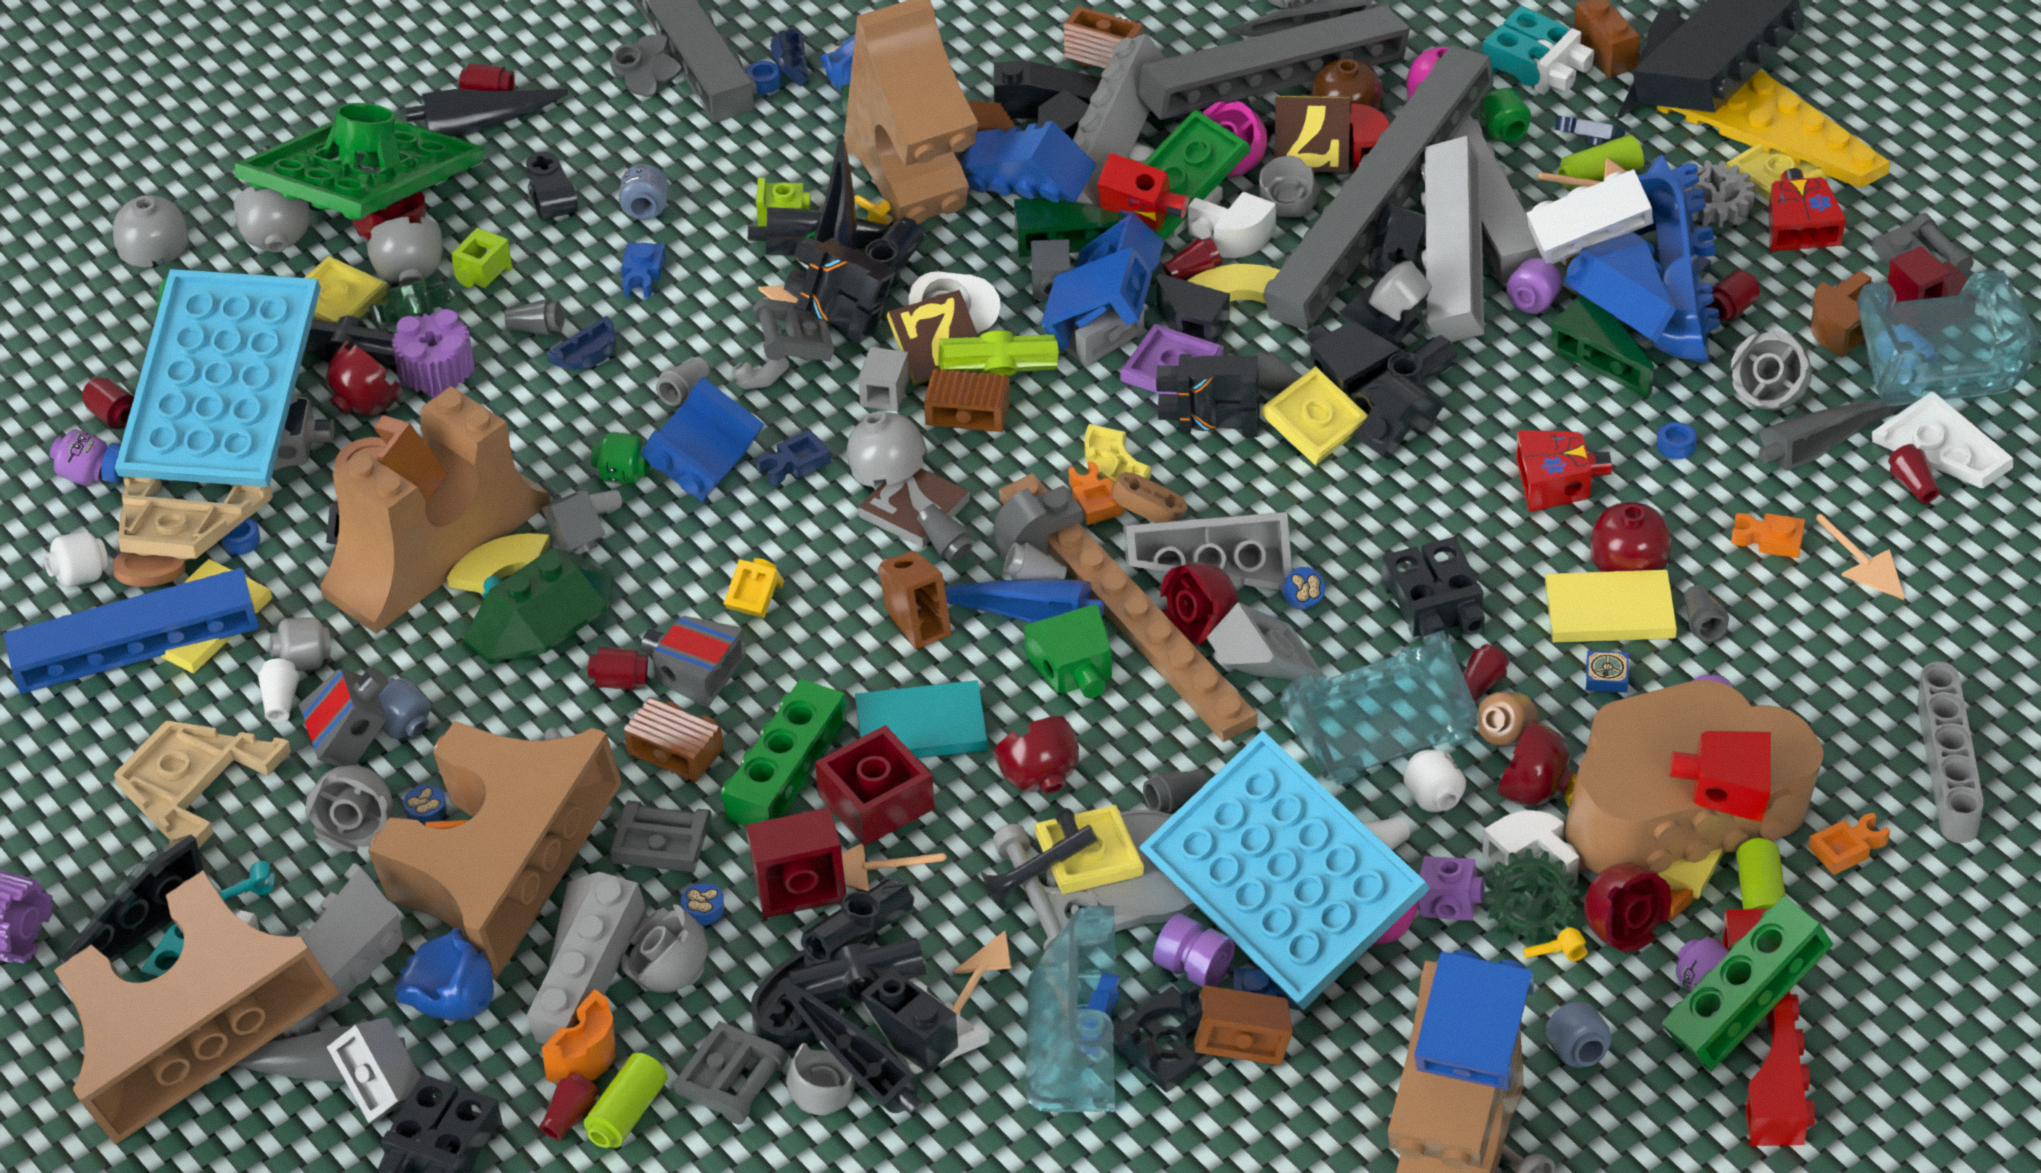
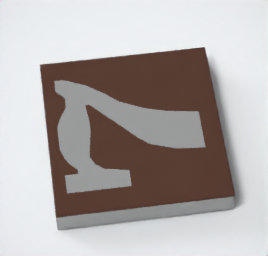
M921 468L911 477L896 484L887 485L885 480L858 507L859 517L924 548L930 542V539L922 525L917 521L918 515L930 504H935L941 511L953 518L970 501L969 491Z

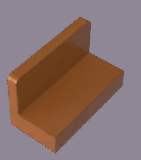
M382 415L374 426V429L386 443V446L377 457L378 461L417 486L427 503L447 477V472L410 423Z
M1204 985L1200 993L1203 1015L1194 1039L1195 1052L1281 1066L1293 1032L1288 1000L1283 997Z

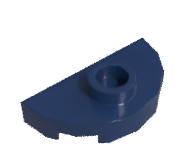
M792 28L786 32L784 30L779 31L771 39V57L784 73L801 87L809 79L803 33Z
M608 316L603 317L547 351L548 362L567 369L589 368L603 362L612 354L616 346L614 323Z

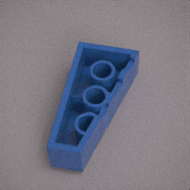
M1053 121L1046 122L1043 128L1037 123L1029 124L1025 131L1018 126L1010 127L1008 132L1001 128L977 132L975 144L966 150L959 162L969 187L977 192L993 191L1004 196L1016 194L1028 199L1040 197L1052 202H1058L1059 200L1076 202L1097 166Z

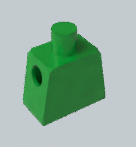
M1097 604L1024 625L1025 654L1057 693L1063 694L1080 689L1085 698L1091 699L1098 697L1104 692L1106 688L1104 681L1109 680L1112 676V653Z

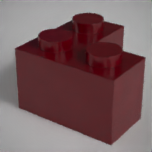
M1920 246L1890 260L1883 318L1892 326L1905 324L1922 338H1925L1972 316L1977 286L1949 261L1941 264L1926 249Z

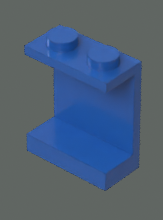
M1133 246L1055 276L1041 322L1046 334L1055 335L1061 350L1068 348L1076 322L1075 316L1111 303L1125 325L1140 320L1152 273Z
M702 377L693 387L685 403L659 432L655 430L651 434L640 455L648 460L652 467L662 471L678 483L686 493L694 495L701 502H704L753 445L765 424Z
M1455 950L1453 954L1441 951L1414 1054L1417 1071L1509 1090L1513 1076L1511 1060L1527 995H1533V971L1526 969V966L1513 960H1500L1499 963L1481 960L1477 954L1465 950Z

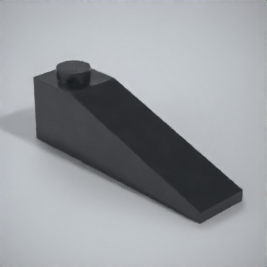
M1031 61L994 62V103H1001V107H1004V111L1007 112V116H1010V119L1038 118V106L1063 90H1067L1089 105L1090 98L1097 90L1102 78Z
M190 834L171 840L139 862L60 958L61 963H65L72 956L80 953L90 945L113 963L173 921L166 895L186 880L204 871L196 838Z

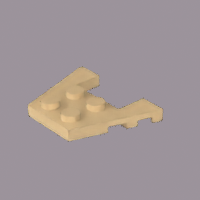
M124 477L125 488L122 491L123 510L120 513L118 535L120 552L137 553L141 556L159 555L175 557L177 559H196L268 503L273 497L271 484L269 487L234 485L223 503L158 498L155 496L161 489L160 479Z
M166 720L114 773L116 785L170 841L191 834L196 838L198 848H200L211 837L213 830L211 822L186 811L195 799L232 761L239 762L269 776L291 753L289 741L282 738L274 737L273 742L256 740L255 734L240 732L236 737L217 734L216 728Z

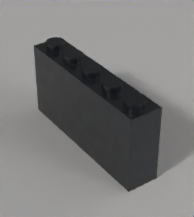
M1707 0L1633 70L1638 103L1715 113L1803 28L1804 13L1800 7V0Z

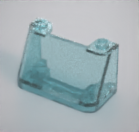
M2004 270L1974 273L1967 279L1960 295L1903 302H1895L1897 295L1889 284L1873 283L1863 285L1857 299L1859 317L1875 388L1882 402L1888 406L1913 404L1932 391L1943 400L2007 392L2017 386L2023 379L2041 340L2039 333Z
M1444 630L1425 636L1423 638L1425 647L1419 646L1412 650L1407 647L1401 649L1395 657L1327 679L1326 675L1318 677L1315 683L1311 674L1291 681L1279 700L1288 722L1326 781L1334 780L1336 785L1345 784L1359 777L1360 771L1449 742L1450 746H1456L1473 738L1471 731L1477 728V724L1482 719Z
M1088 906L1077 910L1029 975L1026 1095L1031 1106L1039 1111L1115 1112L1112 1020L1107 1014L1099 1010L1077 1009L1082 1005L1088 1006L1093 991L1097 990L1103 972L1116 975L1114 906Z

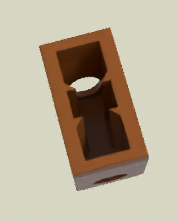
M909 551L900 556L889 557L883 560L878 567V574L881 579L885 608L915 649H919L952 635L942 572L916 551ZM918 609L922 611L920 615H918Z

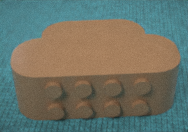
M1690 681L1608 703L1594 717L1586 753L1579 765L1565 823L1567 842L1576 850L1579 860L1588 869L1597 874L1611 865L1629 862L1660 873L1668 869L1675 861L1687 858L1690 862L1696 863L1705 859L1711 851L1723 848V853L1736 852L1743 843L1753 838H1763L1773 842L1780 837L1794 833L1803 825L1823 760L1822 745L1809 725L1795 713L1770 705L1751 707L1741 693L1717 681ZM1705 731L1771 732V793L1763 821H1754L1696 805L1693 802L1694 780L1669 777L1672 752L1696 754L1700 735Z

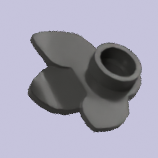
M646 35L641 37L634 45L623 44L614 50L610 60L612 71L616 76L625 79L626 87L634 94L644 97L654 96L657 92V83L669 82L682 71L681 65L674 58L663 53L667 46L668 39L666 36Z

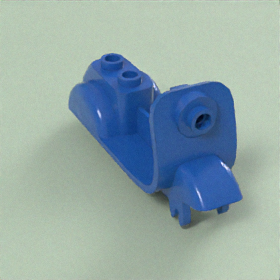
M1661 154L1652 163L1647 174L1637 176L1652 207L1653 224L1633 232L1640 236L1648 232L1657 231L1659 259L1662 272L1659 275L1661 281L1668 284L1677 309L1657 343L1651 340L1654 348L1665 354L1696 363H1710L1707 333L1717 329L1721 323L1719 319H1714L1720 316L1717 309L1704 307L1714 301L1713 294H1708L1713 292L1712 285L1701 283L1698 256L1710 257L1716 254L1713 241L1703 243L1704 241L1714 239L1712 227L1705 226L1694 230L1692 214L1706 207L1705 200L1702 199L1705 197L1702 189L1685 191V189L1699 182V177L1695 174L1698 172L1697 165L1690 163L1670 170L1663 154Z

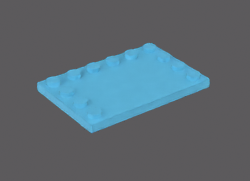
M170 269L116 461L115 470L117 474L122 477L269 487L321 289L318 280L312 278Z
M1263 730L1139 847L1142 853L1223 933L1232 938L1235 944L1302 1010L1308 1007L1430 890L1426 881Z

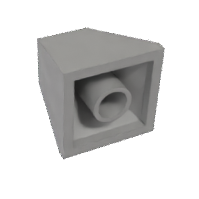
M1239 602L1206 637L1216 651L1214 657L1217 662L1229 671L1237 669L1253 676L1321 684L1326 679L1290 624Z

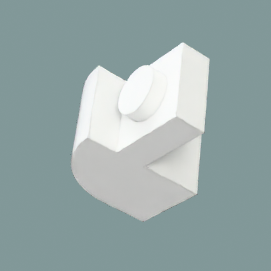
M1245 192L1240 194L1229 209L1196 197L1188 206V235L1202 240L1210 237L1223 258H1240L1254 254L1263 248L1276 232V203Z
M1518 811L1501 818L1484 829L1482 857L1508 882L1514 881L1537 867L1564 893L1575 887L1578 883L1579 856L1572 845L1563 842L1564 822L1559 818L1541 811Z

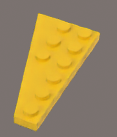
M1762 70L1754 74L1715 113L1657 106L1658 111L1666 114L1673 110L1686 115L1685 121L1698 126L1701 122H1705L1718 127L1720 135L1753 147L1756 144L1763 145V151L1770 153L1773 149L1786 153L1796 164L1807 161L1820 166L1822 172H1824L1823 174L1859 188L1889 174L1890 161Z

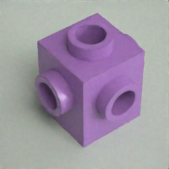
M1424 856L1419 876L1426 881L1430 890L1419 900L1421 917L1472 920L1476 903H1483L1485 893V881L1483 877H1478L1476 860Z

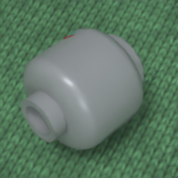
M314 617L283 619L278 626V632L270 633L269 646L271 658L278 657V659L291 661L295 665L296 671L318 670L324 660L330 659L331 643L329 628L322 627L321 622Z

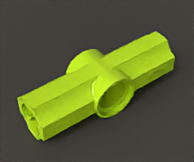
M996 330L981 334L979 337L943 338L938 343L940 370H960L962 373L966 371L969 373L999 374L1002 377L1003 375L1012 376L1017 371L1056 370L1058 366L1059 352L1055 335L1013 336L1011 331Z

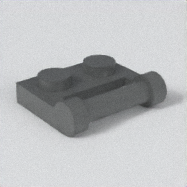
M1927 213L1918 215L1910 224L1873 238L1872 250L1888 267H1890L1891 259L1920 246L1942 264L1919 241L1922 238H1925L1962 274L1967 273L1974 263V259L1966 251H1959L1935 227L1936 222Z
M761 299L755 303L753 312L755 319L761 323L765 338L763 348L767 358L770 360H780L785 356L800 357L806 361L822 360L831 362L834 345L826 321L814 317L809 311L803 312L795 308L797 303ZM775 319L784 321L788 336L779 334Z
M628 800L610 851L612 863L695 873L705 837L710 831L711 810L697 809L696 812L653 808L642 806L641 802Z
M718 1021L674 1082L675 1094L722 1113L728 1121L734 1124H742L750 1114L749 1106L773 1072L782 1069L788 1060V1054L781 1046ZM751 1057L759 1059L760 1062L737 1094L734 1096L726 1093Z

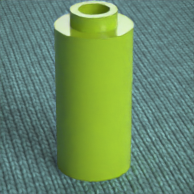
M1629 134L1563 157L1560 167H1558V175L1603 182L1606 158H1609L1627 172L1633 169L1636 172L1644 166L1643 151L1638 140ZM1561 183L1565 188L1568 187L1571 191L1578 187H1581L1577 185Z
M1753 838L1743 843L1736 852L1743 909H1769L1783 896L1786 897L1779 847L1774 842L1763 838Z
M637 1052L631 1054L584 1119L587 1136L594 1144L602 1148H617L622 1145L668 1079L665 1068L656 1059L647 1054Z

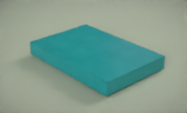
M978 680L855 694L860 738L887 725L916 758L988 750Z

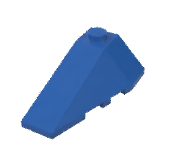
M1132 212L1080 249L1074 268L1133 246L1152 273L1161 262L1159 257L1164 241ZM1111 303L1075 316L1076 324L1080 328L1084 327L1111 308Z
M1634 232L1583 248L1567 268V276L1563 281L1564 283L1656 343L1677 309L1668 284L1661 281L1659 275L1662 272L1661 265L1654 261L1652 257L1655 253L1654 246Z

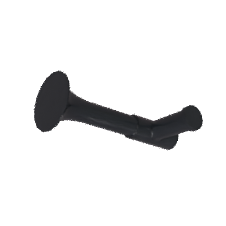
M1069 808L1060 809L1056 813L1055 818L1062 829L1064 839L1052 845L1053 847L1004 874L987 875L981 871L982 878L997 905L1004 910L1006 897L1017 886L1056 863L1063 862L1098 842L1099 838L1093 827L1088 824L1079 830L1073 811Z

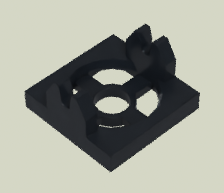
M1172 985L1107 1031V1042L1166 1093L1217 1057L1216 1055L1194 1053L1187 1047V1038L1197 1032L1203 1015L1201 999L1199 998L1198 988L1195 985L1183 993ZM1172 1013L1182 1015L1187 1020L1178 1027H1163L1155 1018L1161 1014ZM1140 1028H1143L1152 1038L1148 1036L1142 1040ZM1165 1035H1174L1180 1038L1182 1044L1176 1049L1166 1050L1159 1047L1157 1041ZM1160 1057L1166 1059L1177 1058L1179 1061L1166 1062L1158 1059Z

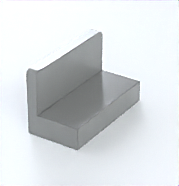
M1112 306L1084 327L1075 326L1068 348L1064 350L1084 366H1089L1144 332V306L1140 320L1129 325H1125Z
M386 1017L356 1024L327 1046L329 1053L368 1123L381 1120L400 1104L406 1102L420 1078L418 1070L390 1020Z

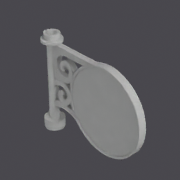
M1155 810L1120 812L1143 862V876L1062 895L1049 867L1039 873L1046 874L1048 886L1042 885L1037 875L1022 883L1048 937L1043 946L1048 957L1053 958L1057 962H1063L1075 955L1078 941L1142 924L1168 922L1175 914L1187 915L1198 908L1139 849L1172 814ZM1009 824L1000 828L995 833L993 843L1002 859L1011 860L1014 868L1031 860L1026 853L1031 843L1023 826ZM1078 906H1084L1087 910L1085 912L1080 911ZM1069 908H1071V919L1073 922L1065 915ZM1098 909L1104 912L1105 914L1112 916L1110 918L1095 921L1098 917Z

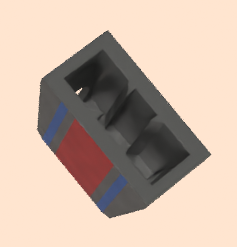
M689 616L679 617L667 634L654 629H648L641 643V650L653 655L655 677L658 682L706 708L710 706L746 657L743 628Z
M370 667L363 675H359L345 669H339L299 704L318 760L335 766L357 764L385 723L386 715L378 695L388 685V679L380 670Z

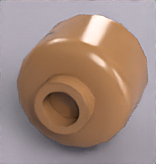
M1496 692L1488 695L1480 703L1476 712V724L1479 733L1486 741L1495 746L1517 745L1529 722L1533 720L1538 722V712L1535 704L1528 696L1520 692Z

